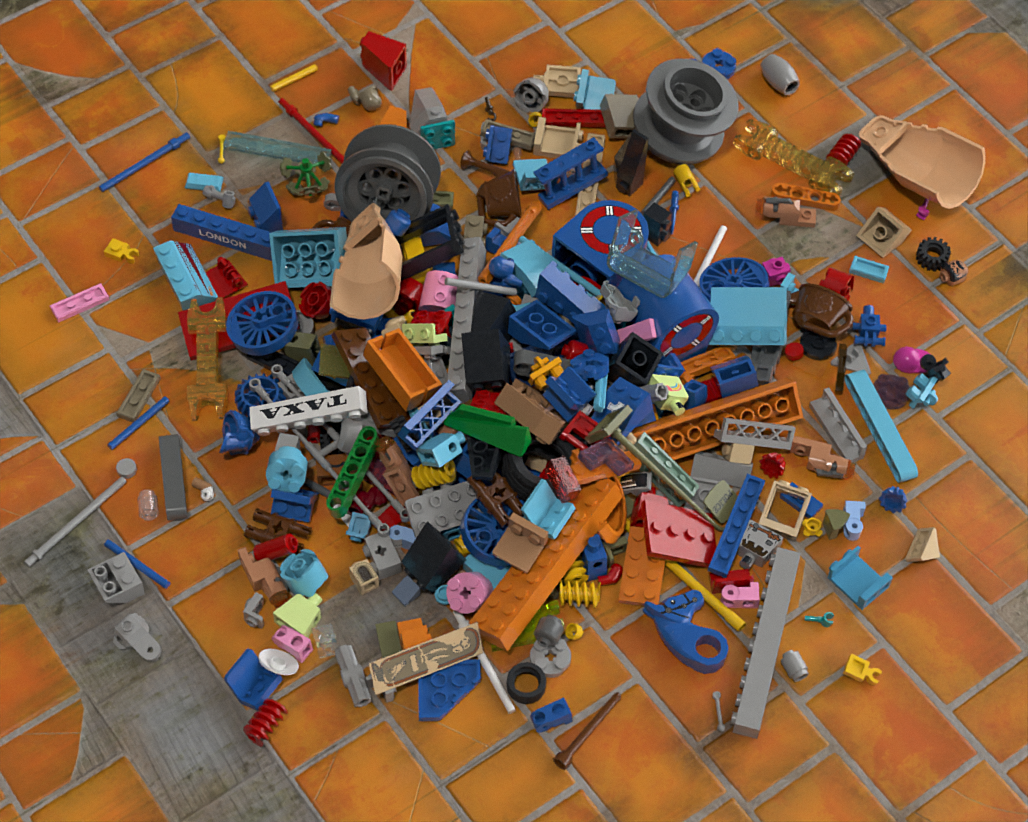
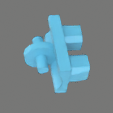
M921 373L915 377L913 383L919 389L913 385L905 393L912 400L909 404L911 408H915L917 403H923L925 406L936 404L938 401L936 391L931 390L938 380L935 376L927 378Z

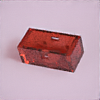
M565 456L551 459L545 472L560 501L566 503L576 500L582 488Z

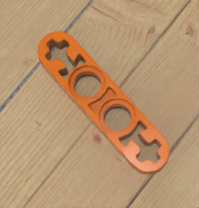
M775 183L771 190L772 197L800 200V205L829 211L837 210L841 202L840 196L836 193L785 183ZM799 193L801 194V197L797 198L794 197L792 194ZM816 196L819 198V200L813 201L810 199V197Z

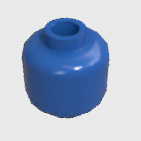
M402 209L391 210L385 219L394 236H403L411 225L410 215Z

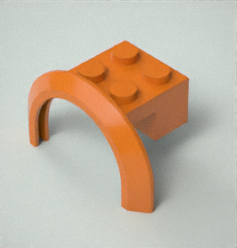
M616 475L608 477V479L617 483L623 497L603 524L599 522L598 531L595 533L599 534L600 539H603L607 544L616 543L626 525V500L622 485Z

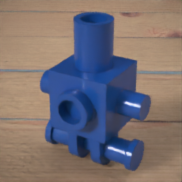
M872 305L863 307V314L860 316L859 323L853 322L852 330H858V336L854 335L855 345L863 344V346L871 344V347H875V345L885 346L886 338H878L880 332H886L887 326L880 324V315L874 314V307Z

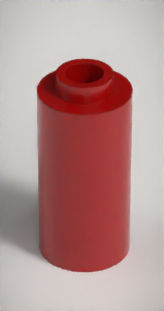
M288 533L256 544L253 548L254 557L257 561L269 558L272 561L295 553L298 548V540Z

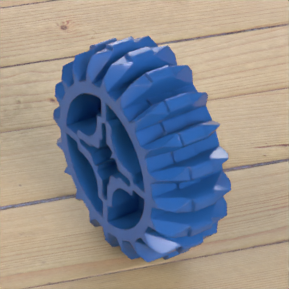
M256 373L255 377L248 375V380L242 379V384H238L237 390H235V404L241 414L248 416L250 419L249 407L268 404L266 400H260L257 392L250 390L249 382L253 378L260 380L262 388L269 394V398L273 402L286 400L282 388L278 387L279 379H273L272 374L266 377L265 373L262 376Z

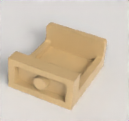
M539 117L533 155L558 158L581 145L578 143L579 140L582 141L583 130H580L581 123H577L576 129L546 125V118Z

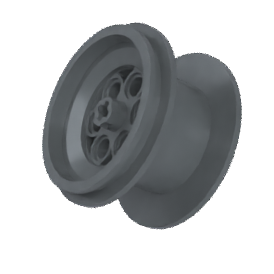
M691 59L668 60L656 66L649 75L646 83V92L640 96L634 107L633 122L635 130L649 138L648 150L658 158L679 165L697 164L711 158L721 147L724 132L731 127L737 117L739 108L738 98L730 82L711 66Z
M383 124L364 129L348 144L344 155V162L337 172L334 185L337 201L351 222L372 203L380 207V215L384 219H386L391 210L398 209L406 211L410 215L411 221L422 217L430 212L433 194L439 185L441 177L439 158L426 139L408 128Z

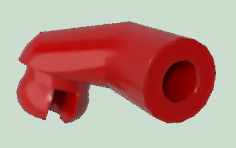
M618 563L613 564L608 575L597 576L598 583L601 582V586L616 584L623 574V567Z

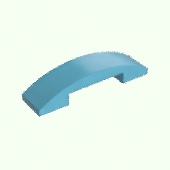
M303 357L292 371L293 378L305 396L330 392L318 379L313 370H311L312 365Z

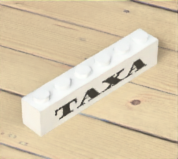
M356 386L249 407L251 430L258 435L267 436L270 432L275 431L287 432L291 428L303 429L307 425L312 424L319 426L327 421L340 422L343 418H360L361 415L367 414L366 391Z

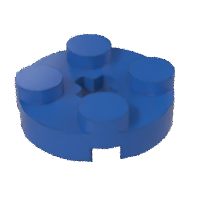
M719 48L713 49L712 52L707 53L702 59V63L716 69L726 79L731 78L735 73L736 59Z
M586 349L583 351V354L577 355L570 360V367L584 381H588V378L593 377L594 380H599L609 373V358L595 352L593 349Z

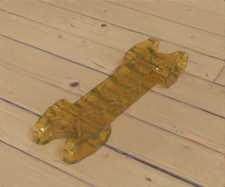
M748 120L745 129L752 136L748 137L740 134L734 137L733 144L746 156L754 160H759L763 156L809 180L811 189L832 192L841 196L843 189L835 181L839 180L848 183L854 178V172L841 161L833 157H827L824 161L779 138L778 131L766 123Z
M217 297L215 307L208 312L200 311L197 299H191L187 314L189 334H197V385L187 386V400L192 421H198L201 409L208 405L215 406L219 419H224L228 405L227 383H219L218 332H227V316L223 297Z

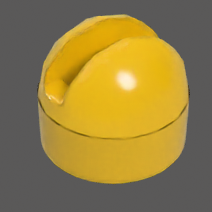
M532 112L528 117L529 124L537 127L539 117H542L539 112ZM534 115L537 116V122H534Z
M575 623L568 624L565 629L566 637L572 640L580 639L583 635L582 627Z

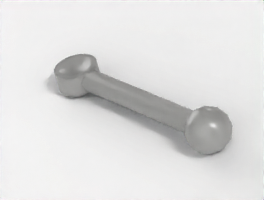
M715 691L712 698L716 703L719 724L717 729L723 732L725 725L722 722L719 702L721 693Z

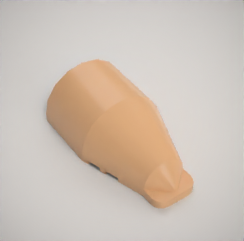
M881 115L874 117L859 132L861 142L871 148L873 153L900 185L945 208L958 207L966 201L982 178L986 163L984 147L943 127L935 129L928 128V125L924 124L916 126L912 122L892 120Z
M372 203L350 225V231L343 247L346 252L344 257L340 256L338 261L341 265L333 273L330 307L347 317L362 320L376 318L388 312L398 300L401 282L402 253L400 245L385 219L380 215V207Z

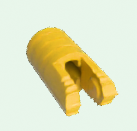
M687 164L679 165L674 169V175L686 197L691 196L690 191L686 187L693 185L695 191L699 192L701 190Z

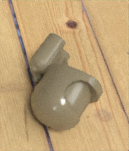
M354 86L348 88V92L355 105L359 106L362 103L363 107L368 111H375L381 106L382 100L378 95L377 86H371L361 93Z

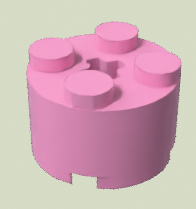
M464 572L455 575L448 581L446 595L450 607L454 611L464 614L475 613L493 592V587L489 579L483 576V574L479 572Z

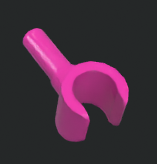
M929 199L924 200L923 205L919 207L916 214L922 220H925L929 214V210L926 209Z

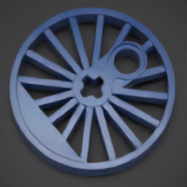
M742 257L726 258L712 263L702 272L699 280V288L709 302H711V287H770L766 269L760 263Z
M262 291L245 297L233 307L226 321L227 334L235 347L243 353L255 356L270 354L283 348L291 341L298 328V316L293 302L286 295L275 291ZM263 303V308L260 309L258 304ZM253 306H255L256 311L254 312L250 309ZM268 333H270L275 338V340L270 341ZM264 336L267 342L266 344H263Z
M475 499L465 510L461 519L460 531L463 543L468 551L483 563L492 566H510L505 561L487 553L488 549L493 546L494 548L496 547L508 526L506 527L505 525V528H501L494 516L487 513V509L481 501ZM477 505L483 513L479 512L474 507ZM510 508L507 511L508 516L513 512ZM468 514L474 516L479 520L468 518ZM467 525L479 528L468 530ZM479 537L486 539L487 542L481 541Z

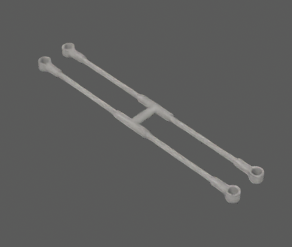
M278 364L273 365L271 368L272 376L278 378L286 387L288 386L297 398L303 397L291 384V380L283 373L282 366ZM257 378L251 379L249 382L250 390L257 392L268 404L274 403L269 398V394L262 388L260 380ZM324 422L322 426L327 430L328 435L334 442L318 451L298 429L291 428L317 462L337 480L338 474L331 468V464L324 457L337 449L336 445L340 435ZM367 470L366 475L388 498L391 505L400 514L401 521L409 522V517L403 516L407 514L406 508L397 499H394L374 475ZM355 495L353 500L377 528L378 535L380 537H387L390 533L389 525L382 523Z

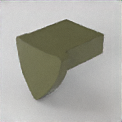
M827 509L825 511L822 524L829 540L837 538L839 529L847 523L850 517L848 512L838 509Z

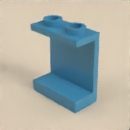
M857 546L853 550L849 549L846 551L839 562L836 560L830 565L827 578L863 610L890 587L893 577L889 573L882 577L858 556L861 548Z

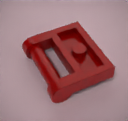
M579 411L559 438L562 441L566 440L586 454V458H589V460H593L605 442L610 438V435L591 443L594 446L592 449L572 436L570 433L573 431L584 439L598 424L582 411Z

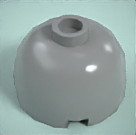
M526 78L517 84L514 89L515 103L526 113L539 112L549 100V91L546 84L537 78Z

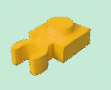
M113 238L104 250V255L120 262L125 258L128 263L134 264V257L131 256L139 257V251L135 248L130 249L129 244Z
M851 653L842 674L859 682H862L865 678L869 684L876 685L879 681L874 679L872 674L879 676L882 671L878 668H868L870 662Z

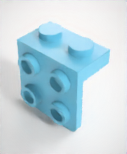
M582 69L581 75L578 74L576 85H579V90L574 93L573 101L576 102V108L601 110L600 103L604 95L614 94L616 81L589 76V70Z

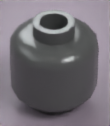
M552 615L539 619L534 636L541 646L549 647V645L554 646L558 644L564 630L561 620Z

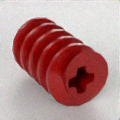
M843 134L827 154L826 162L835 170L846 167L851 158L858 152V149L861 148V141L855 135Z
M265 699L263 705L259 706L258 711L254 713V718L249 719V725L243 727L244 733L254 744L262 747L263 743L260 739H269L266 732L273 733V729L270 726L278 727L276 719L283 720V716L280 713L288 714L286 708L275 700Z

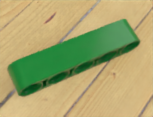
M366 426L359 432L327 498V508L334 518H342L346 515L380 445L377 431L372 426ZM361 453H365L364 456L358 457ZM357 470L356 473L349 474L351 471ZM344 487H349L348 490L341 491ZM336 504H341L340 507L333 508Z

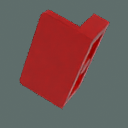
M749 569L730 570L726 578L711 572L708 576L712 594L722 593V589L726 585L749 587L750 582H754V577L750 575Z

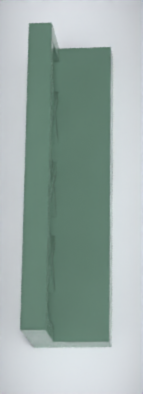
M645 432L639 435L634 446L691 499L698 490L699 485ZM642 463L639 470L641 472H651L652 482L676 506L680 507L686 503L683 498L681 500L674 495V490L668 485L663 484L660 478Z

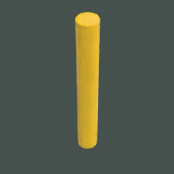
M313 64L271 85L270 89L272 92H275L317 71L318 68Z

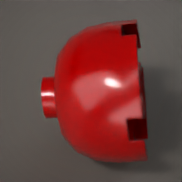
M319 281L318 283L312 282L308 284L300 295V298H302L301 304H299L301 313L316 320L327 318L331 315L329 314L331 308V288Z

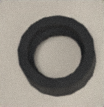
M523 662L513 666L507 677L506 686L508 694L513 700L522 704H531L540 700L546 688L545 673L534 663ZM521 674H531L538 679V688L533 692H521L515 688V678Z

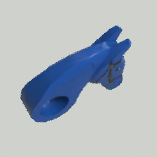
M690 590L683 594L666 598L657 605L646 601L643 604L645 606L642 610L643 613L654 620L661 639L682 663L703 674L715 673L723 667L729 649L727 639L719 631L691 623L693 614L704 604V597L700 591ZM701 644L711 645L717 650L718 655L713 658L702 657L698 654L696 647Z

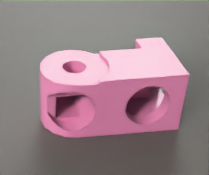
M750 582L749 587L726 585L722 589L721 602L727 608H758L760 600L758 582Z
M282 625L272 636V641L279 648L295 656L296 660L301 663L313 651L309 638L285 625Z

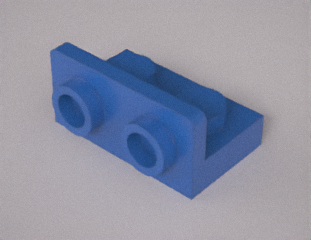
M490 125V129L486 130L485 139L488 140L487 147L484 146L483 157H486L485 160L487 162L508 165L513 129Z

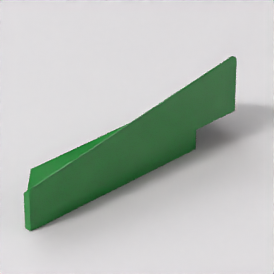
M459 405L444 420V425L519 457L523 456L532 442L529 427L516 425L515 417L470 405Z

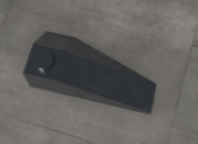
M635 129L614 156L613 164L616 188L629 197L643 185L649 141L648 137Z
M466 434L472 479L492 480L506 451Z

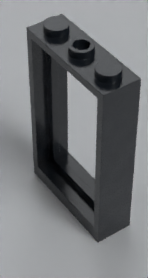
M449 204L412 220L410 227L403 236H395L400 245L447 223L451 238L450 241L402 262L401 281L464 252L463 244H465V241L460 234L462 228L457 221L459 215L455 209H451Z

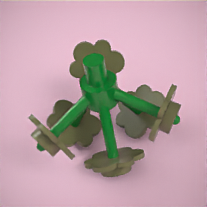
M325 152L317 155L318 162L314 164L308 158H304L302 162L298 163V166H291L292 160L287 157L283 158V161L280 163L282 176L289 178L292 169L299 176L297 183L289 182L286 185L290 193L296 196H314L316 193L324 192L328 188L330 181L326 177H322L319 180L314 174L316 171L315 167L317 166L323 172L331 170V160ZM306 179L307 187L303 188L300 183ZM311 179L315 180L314 186H311Z

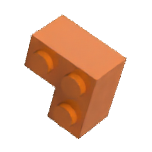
M421 618L397 622L402 651L432 639L431 634H428L427 625L422 624Z

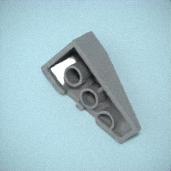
M432 87L415 90L409 126L410 130L420 135L421 126L447 121L444 107Z

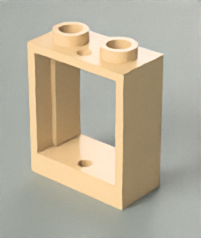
M774 480L759 524L782 537L796 541L812 493L804 487H792L787 481L779 480L778 482ZM777 491L804 500L795 528L767 519Z

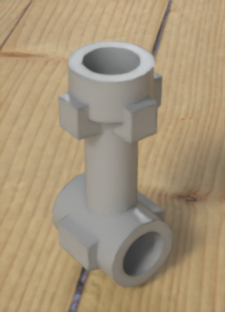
M212 185L204 187L203 195L207 196L208 199L211 200L214 197L222 200V206L225 208H232L235 204L236 198L233 191L227 190L221 193L216 191Z

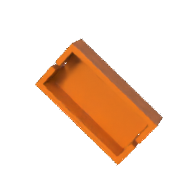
M400 328L386 333L384 337L381 335L367 341L363 356L405 412L420 406L421 402L425 404L442 387L440 380Z

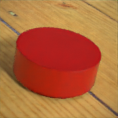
M793 342L785 347V356L791 361L799 360L804 355V349L800 343Z

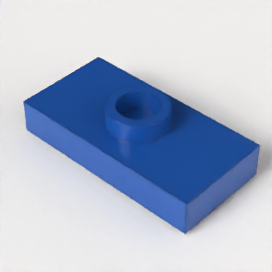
M790 483V486L798 488V485L795 483ZM784 493L780 494L782 500L797 511H801L804 500ZM811 496L805 516L808 519L813 518L823 508V503Z

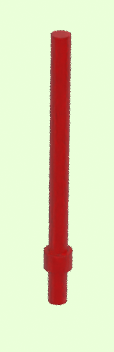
M284 98L279 99L278 103L286 110V113L290 117H294L342 164L344 156L298 112L294 105H290Z

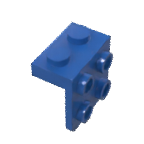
M249 648L244 651L224 676V681L240 704L257 711L259 706L263 705L264 700L268 699L283 680L280 674L265 669L254 651Z

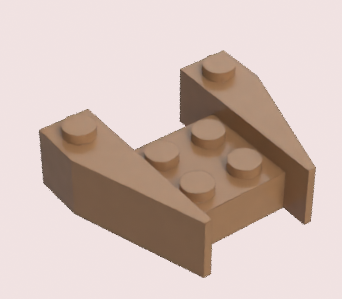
M517 378L512 385L506 383L494 402L510 416L515 417V420L521 425L529 427V431L536 435V439L543 444H551L567 422L541 392Z

